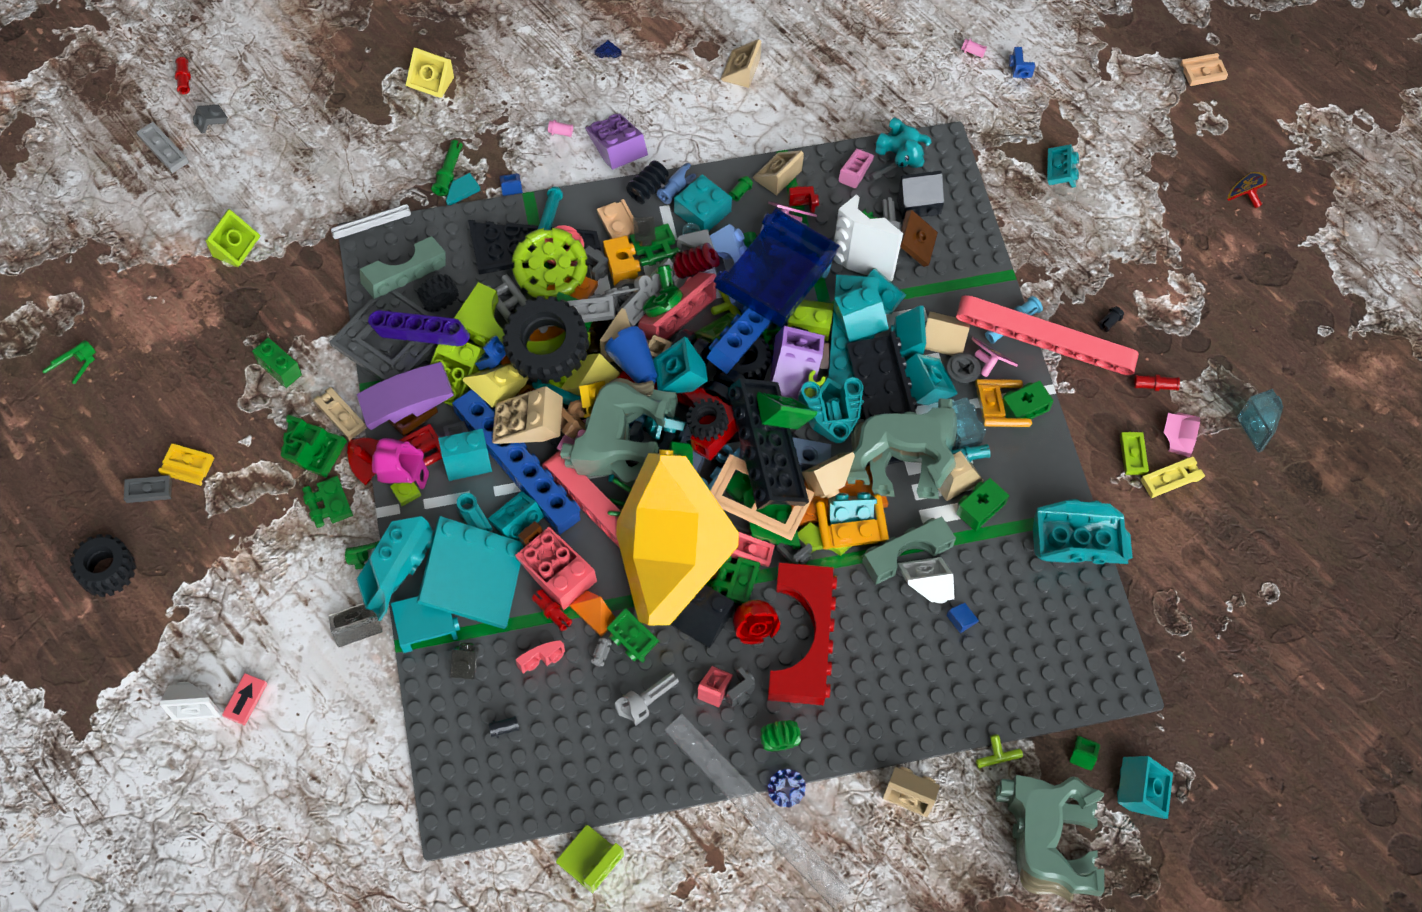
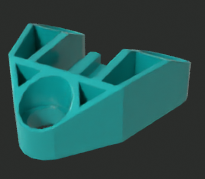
M848 378L841 388L840 407L839 402L833 400L826 403L825 409L819 385L811 381L804 383L799 391L798 399L803 404L818 411L817 415L808 421L811 428L832 442H844L860 418L863 384L858 378ZM850 383L855 384L858 392H849L847 385ZM812 388L816 396L812 398L807 397L804 389ZM833 429H839L845 435L838 437L834 434Z

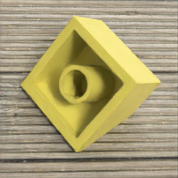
M511 363L498 365L493 369L486 368L463 378V382L491 407L496 406V403L513 398L526 385L528 376L524 378Z

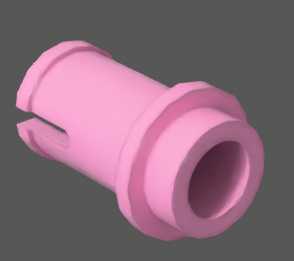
M971 38L969 40L965 39L961 50H964V53L969 52L983 58L987 46L973 42Z
M554 119V121H549L548 133L572 137L573 125L556 122Z

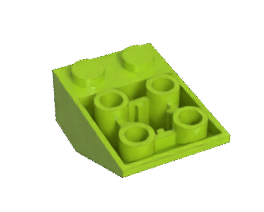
M467 342L463 346L438 344L430 365L439 362L444 365L454 396L445 400L444 403L453 406L452 402L469 391L470 387L463 382V378L481 371L475 363L485 353L483 347L471 342Z

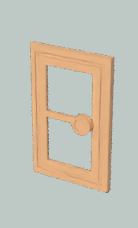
M730 454L710 490L721 508L792 541L815 492L806 488L809 503L805 506H794L786 524L757 512L756 503H754L751 509L722 496L735 470L748 475L745 460Z

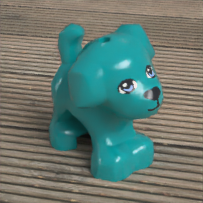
M893 117L889 123V127L892 129L888 135L885 133L879 135L875 153L885 155L887 151L897 154L895 156V164L898 167H923L925 162L924 149L918 142H923L926 146H929L932 143L931 138L919 133L916 128L904 124L900 119Z

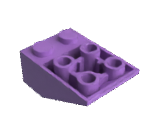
M613 114L608 119L593 122L590 126L585 127L603 160L612 170L648 155L643 134L621 114Z
M783 326L775 335L770 381L779 383L782 396L798 400L799 391L804 383L809 382V374L813 370L816 371L813 376V380L816 382L823 356L824 335L788 326Z

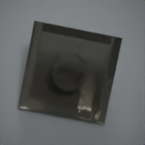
M364 603L328 615L331 634L338 648L383 632L374 611L366 609Z

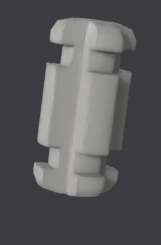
M600 638L598 640L600 644H597L593 654L594 659H591V663L600 667L605 664L603 660H606L610 650L609 645H612V642L607 638Z

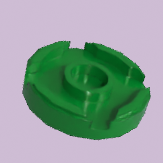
M669 286L660 290L659 296L655 297V295H652L643 305L646 316L656 317L672 309L683 297L681 290L677 286Z

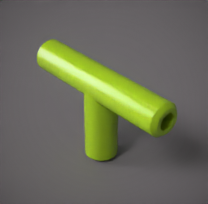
M721 287L719 293L724 303L712 307V314L716 315L730 310L732 314H739L741 316L739 309L731 304L726 287Z
M998 734L991 735L990 740L994 755L977 759L976 765L978 768H983L1023 757V752L1020 748L1003 752L1000 736Z

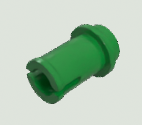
M747 176L740 177L737 185L729 192L732 200L740 201L747 190L752 189V180Z
M670 265L657 267L658 271L656 274H659L661 288L674 286L671 274L673 269L670 268Z

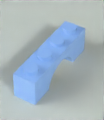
M728 224L711 234L710 238L714 250L720 257L725 260H734V275L726 289L731 304L742 310L748 302L753 303L751 299L758 290L761 291L762 289L760 283L755 278L756 270L749 260L750 252L744 245L742 231Z

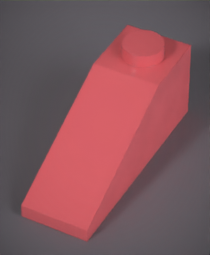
M739 532L738 547L731 554V557L737 560L738 557L759 562L762 566L769 567L775 545Z

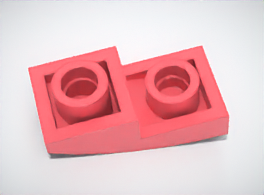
M561 640L553 641L525 652L515 659L518 669L524 674L527 670L532 671L539 665L540 660L547 666L551 662L556 663L564 655V643Z

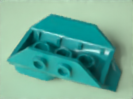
M1070 499L1037 508L1033 525L1034 551L1039 559L1064 563L1093 561L1094 564H1128V560L1133 558L1131 535L1125 528L1124 514L1111 504L1102 503L1101 501L1081 502L1078 499Z
M422 516L392 521L356 579L365 608L374 611L378 621H381L387 613L391 595L399 588L408 574H414L431 546L434 530H432L429 522Z

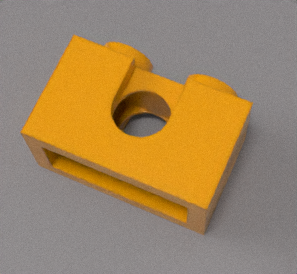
M622 236L603 241L604 255L608 258V267L613 285L615 286L624 279H636L641 269L638 259L634 260L635 248L633 243H629L628 237Z

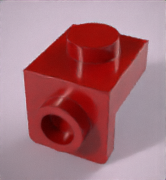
M797 186L789 188L788 203L789 206L809 205L810 213L815 214V207L819 206L818 194H814L813 186Z

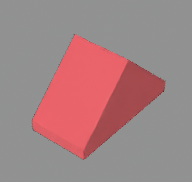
M712 666L698 686V699L720 707L733 674Z

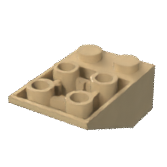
M545 386L496 403L492 443L544 442L559 437L563 397Z

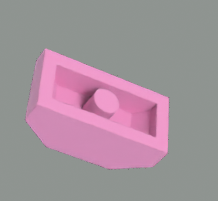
M1179 412L1176 414L1168 413L1164 434L1170 443L1169 452L1186 457L1191 456L1197 439L1200 417Z

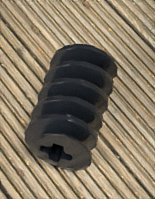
M656 160L651 161L643 171L628 183L626 187L627 192L637 203L643 205L645 199L651 197L650 194H655L656 189H660L661 184L667 182L665 178L669 176L667 169Z

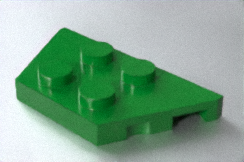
M752 488L743 493L744 506L751 509L755 503ZM768 504L763 509H756V511L786 524L792 508L791 505ZM748 521L752 537L768 540L770 543L777 545L780 543L790 545L796 550L800 549L801 545L797 531L791 541Z

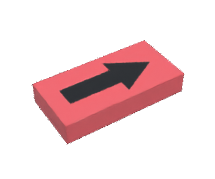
M245 673L222 716L245 726L267 686L266 681Z

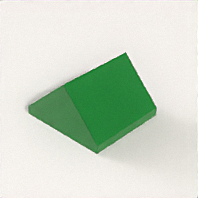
M762 392L757 393L762 424L798 430L817 415L818 411L795 398Z

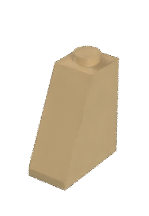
M961 451L954 454L956 467L944 480L942 486L938 488L946 501L984 481L973 464Z

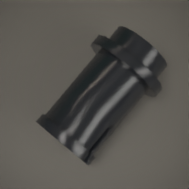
M1117 306L1110 308L1109 313L1098 322L1099 328L1101 330L1104 329V332H1108L1118 321L1123 320V310Z
M516 716L499 721L493 719V722L488 723L491 737L496 736V738H499V735L519 731Z

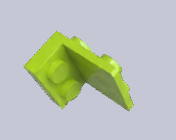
M586 825L556 860V863L593 894L624 857V850L617 843L612 845L593 828Z

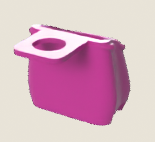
M392 438L379 440L376 445V451L372 456L373 473L377 474L378 482L392 484L416 481L419 488L424 489L429 477V471L423 462L424 453L421 449H416L409 442H402ZM423 469L424 478H423V481L421 482V480H420V472H421V470Z

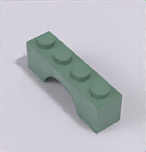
M432 236L414 244V255L404 264L387 265L376 261L360 268V283L373 299L386 295L390 291L403 287L446 266L445 251Z
M942 516L937 519L931 518L924 522L923 526L917 529L912 527L904 535L898 538L892 537L878 548L877 546L869 548L864 554L862 563L875 585L895 576L898 567L897 558L903 552L910 549H920L930 553L932 556H936L952 548L956 537Z

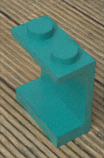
M483 429L438 438L449 481L492 472Z
M418 596L391 603L399 643L403 653L413 651L411 644L452 634L453 640L458 639L456 631L460 630L458 618L453 617L452 613L418 604Z

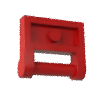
M431 424L399 440L409 442L416 449H421L423 453L436 447L437 452L423 459L426 467L443 459L439 437Z

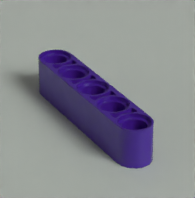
M382 310L373 312L368 318L369 325L383 338L450 346H463L470 339V334L464 325L454 318Z

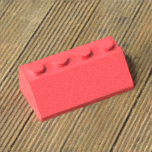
M698 272L695 276L689 277L684 285L679 288L683 293V297L676 306L656 317H648L645 314L639 320L638 325L640 330L642 329L645 332L646 338L651 340L653 335L668 340L716 299L717 276L714 273Z

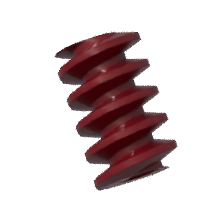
M704 243L703 246L699 245L696 248H690L689 251L685 250L682 253H676L673 265L674 272L678 278L684 279L698 272L718 267L720 259L709 243Z

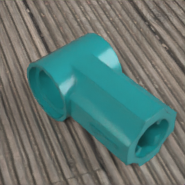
M471 493L461 494L457 499L459 516L464 519L467 525L489 532L492 531V526L477 504L476 497ZM464 504L473 505L469 509L462 508Z

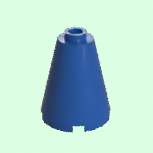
M633 326L619 331V336L613 340L611 337L605 345L607 355L635 383L653 381L655 384L658 375L645 332L642 329L640 330L639 327Z

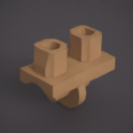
M581 400L571 402L568 409L562 406V432L572 439H575L578 431H586L585 423L580 419L586 413V408L582 407Z

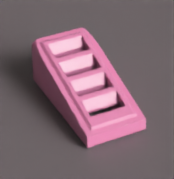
M856 148L840 170L839 182L852 188H857L872 163L874 155Z

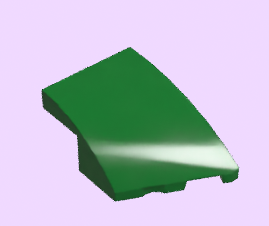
M288 415L286 417L288 428L287 433H284L283 436L284 444L280 456L309 472L327 478L347 440L343 436L327 432L322 427L308 424L301 418Z

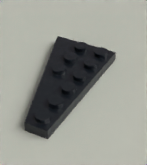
M468 220L479 275L513 269L512 257L519 242L522 243L526 239L525 236L537 230L539 226L513 223L498 225L490 221L476 223L475 220ZM575 229L583 238L584 249L590 246L601 251L597 231ZM565 244V245L563 246V248H564V249H568L569 246H566V244ZM533 245L528 248L531 253L536 249ZM522 263L523 267L529 266L528 263Z

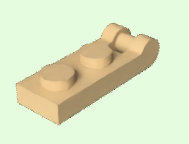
M332 387L326 389L322 396H316L313 399L315 405L322 410L349 441L367 428L365 423Z

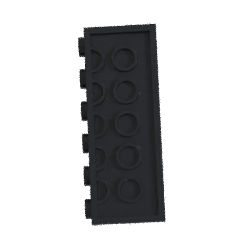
M891 331L888 336L847 343L846 349L853 377L858 378L863 384L862 400H864L861 409L864 421L878 414L916 413L917 402L915 397L911 396V379L906 376V360L904 357H901V341L899 337H896L895 331ZM892 456L888 465L904 461Z
M739 378L728 387V395L757 509H763L768 504L805 506L809 503L790 428L765 425L761 421L757 393L762 392L782 396L779 383Z

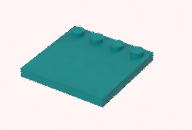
M439 516L417 603L505 629L508 624L521 564L515 555L524 548L522 543Z

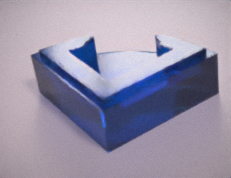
M609 40L594 50L595 55L599 58H617L622 55V50Z

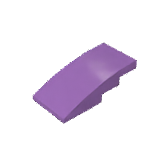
M441 362L398 374L357 394L365 424L370 430L389 419L396 423L411 413L418 417L454 396L444 365Z

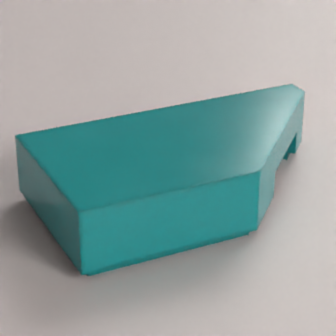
M471 173L452 181L446 199L447 205H453L481 191L480 186Z

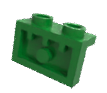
M626 608L607 627L612 633L609 638L618 646L622 643L627 648L625 653L634 662L638 659L643 663L646 660L644 657L660 641Z

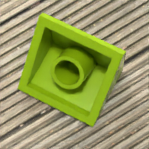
M227 209L205 241L212 257L239 267L261 235L233 211Z

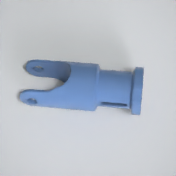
M690 163L682 165L667 181V184L657 191V196L663 203L670 204L672 198L677 193H681L696 178V174H690L685 179V173L691 166Z

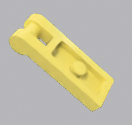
M1190 457L1142 476L1141 482L1150 497L1153 498L1188 483L1197 482L1204 478L1205 474L1201 469H1198L1195 458Z

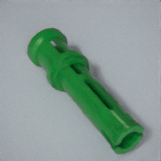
M457 140L450 142L442 168L436 173V182L431 187V190L436 195L447 196L449 185L454 180L453 171L463 147L461 142L456 147L458 144Z

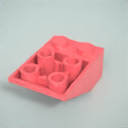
M550 527L515 555L544 592L554 602H557L563 611L597 582L595 570Z

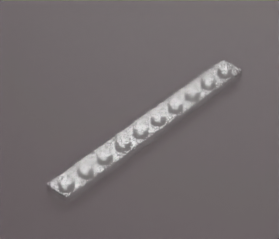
M683 714L665 729V733L832 908L851 891L836 873Z

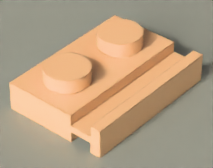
M1218 53L1183 59L1180 65L1184 68L1183 72L1190 86L1225 80L1228 73L1222 60H1219Z
M624 199L619 203L614 202L597 209V214L610 239L627 236L629 239L630 235L640 232V228Z

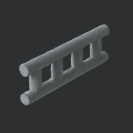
M506 274L501 278L503 284L494 290H497L498 296L507 290L513 295L504 302L498 297L499 302L496 306L509 324L507 318L511 313L508 309L517 303L521 306L526 305L525 301L527 299ZM541 327L538 329L541 333H545L548 330V327Z

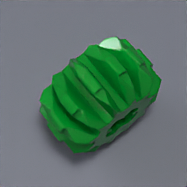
M782 720L763 726L760 731L761 743L766 751L786 750L798 746L801 741L800 728H798L797 722L791 720Z

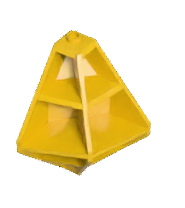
M659 449V454L648 453L617 520L616 536L638 621L646 625H670L738 547L739 532L688 458L673 454V450Z

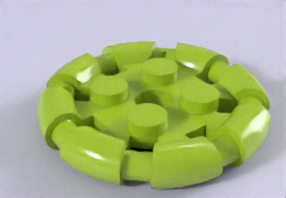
M552 228V230L537 229L525 236L526 239L522 243L519 242L512 257V262L514 263L513 275L521 288H525L528 291L527 294L532 297L544 296L545 299H549V296L556 297L558 292L571 295L575 292L574 289L578 285L581 286L586 277L588 266L585 261L587 259L585 249L579 240L572 238V234L559 228ZM545 238H553V243H545ZM566 243L570 246L568 251L563 248ZM531 245L536 248L532 253L528 250ZM548 260H553L556 266L553 269H547L544 267V263ZM571 261H577V265L571 267ZM522 263H528L529 268H523ZM567 277L572 279L569 283L564 282ZM532 278L537 281L534 285L529 282ZM555 284V290H547V285Z

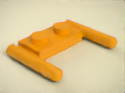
M976 379L977 395L984 426L1030 427L1032 425L1030 418H1005L1006 414L1000 388H1022V380Z
M874 495L877 499V504H874L876 520L831 524V526H828L824 502L818 501L816 503L823 549L886 542L889 539L881 495Z

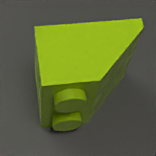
M793 298L788 327L793 325L807 329L808 332L824 335V341H828L833 304Z

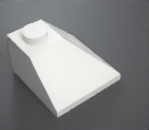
M942 557L897 563L898 569L908 585L931 602L945 603L947 600L954 599L953 573Z
M178 682L177 685H169L160 701V706L173 720L221 717V712L212 700L189 682Z

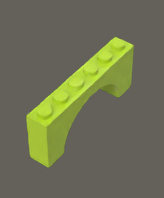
M478 282L454 319H458L470 334V339L477 345L484 347L494 336H497L503 344L502 337L505 334L494 318L495 308L499 302L497 290ZM563 332L561 335L546 341H528L527 349L531 353L538 355L550 354L563 344L566 333ZM588 332V335H589L588 340H589V346H590V344H591V341H590V333ZM566 376L560 378L563 383L567 380Z

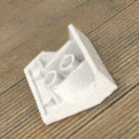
M856 194L838 210L832 257L836 263L841 264L848 270L869 275L872 269H876L889 281H892L903 233L885 218L869 219L858 209L859 196Z

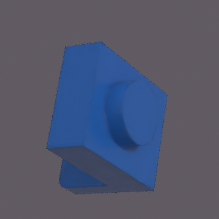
M1014 47L1013 54L1009 55V67H1012L1013 78H1031L1034 73L1035 62H1024L1022 47Z
M497 336L492 337L483 347L485 353L475 364L479 370L485 368L493 369L500 364L506 352L504 345Z

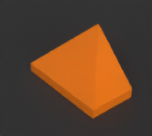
M587 590L570 604V607L600 637L609 631L607 627L616 619L603 599Z

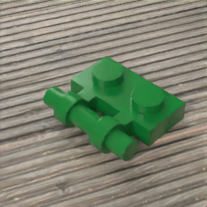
M668 223L630 235V241L634 245L636 255L645 254L646 256L639 259L641 267L656 265V262L667 258L672 260L676 253L680 252L679 247L670 248V245L675 244V237ZM661 248L663 249V252L657 254H653L652 252Z
M338 476L317 483L318 492H312L310 486L302 489L304 503L308 505L310 510V519L317 528L325 525L323 519L330 517L332 524L353 516ZM323 500L325 508L319 509L317 502Z
M730 556L718 569L716 579L712 581L711 588L720 594L722 591L727 592V598L736 604L742 605L750 601L760 563L738 557L735 565L730 563L732 559ZM728 573L733 574L730 583L725 582Z

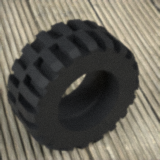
M538 296L535 301L531 299L526 300V305H518L515 308L516 313L514 315L511 313L508 316L509 324H505L503 328L505 334L502 337L503 345L505 346L504 350L511 364L518 370L520 375L524 378L528 376L529 380L537 382L540 379L542 384H549V380H554L556 383L560 382V378L563 376L569 378L572 376V370L578 371L582 366L580 361H585L587 357L586 350L589 349V335L581 315H579L574 306H569L567 301L561 299L558 302L557 297L549 296V299H545L544 296ZM554 325L565 330V340L556 351L546 355H538L528 351V339L538 328Z

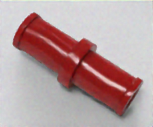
M178 57L175 60L177 92L188 94L190 92L189 80L191 79V74L188 71V59Z
M1155 374V376L1135 375L1134 388L1153 389L1154 391H1159L1160 389L1179 391V377H1161L1160 374Z
M544 590L537 591L542 600L535 594L532 596V601L544 611V616L550 618L561 631L567 629L562 621L570 627L572 620L560 609V605L557 602H553L547 596Z

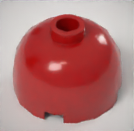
M759 599L743 603L735 611L733 618L736 636L740 638L742 643L750 645L763 643L764 640L762 638H766L769 635L771 638L775 636L781 624L774 607L766 601Z

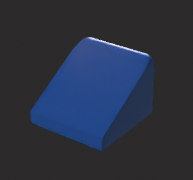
M518 173L500 176L503 196L523 193Z
M966 603L948 610L947 617L959 633L964 632L979 622Z

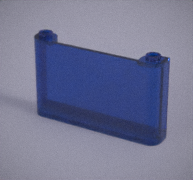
M775 208L771 214L767 213L762 221L764 225L763 230L729 271H719L714 279V283H716L715 288L782 328L829 267L840 245Z

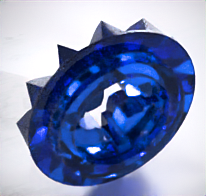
M779 770L769 780L768 794L771 800L780 807L791 808L799 804L805 796V781L795 770ZM785 779H787L790 786L796 787L790 790L789 798L784 791H780L781 788L785 787Z

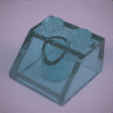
M1273 389L1251 396L1237 416L1258 453L1264 450L1275 434L1284 407L1281 398L1276 395Z

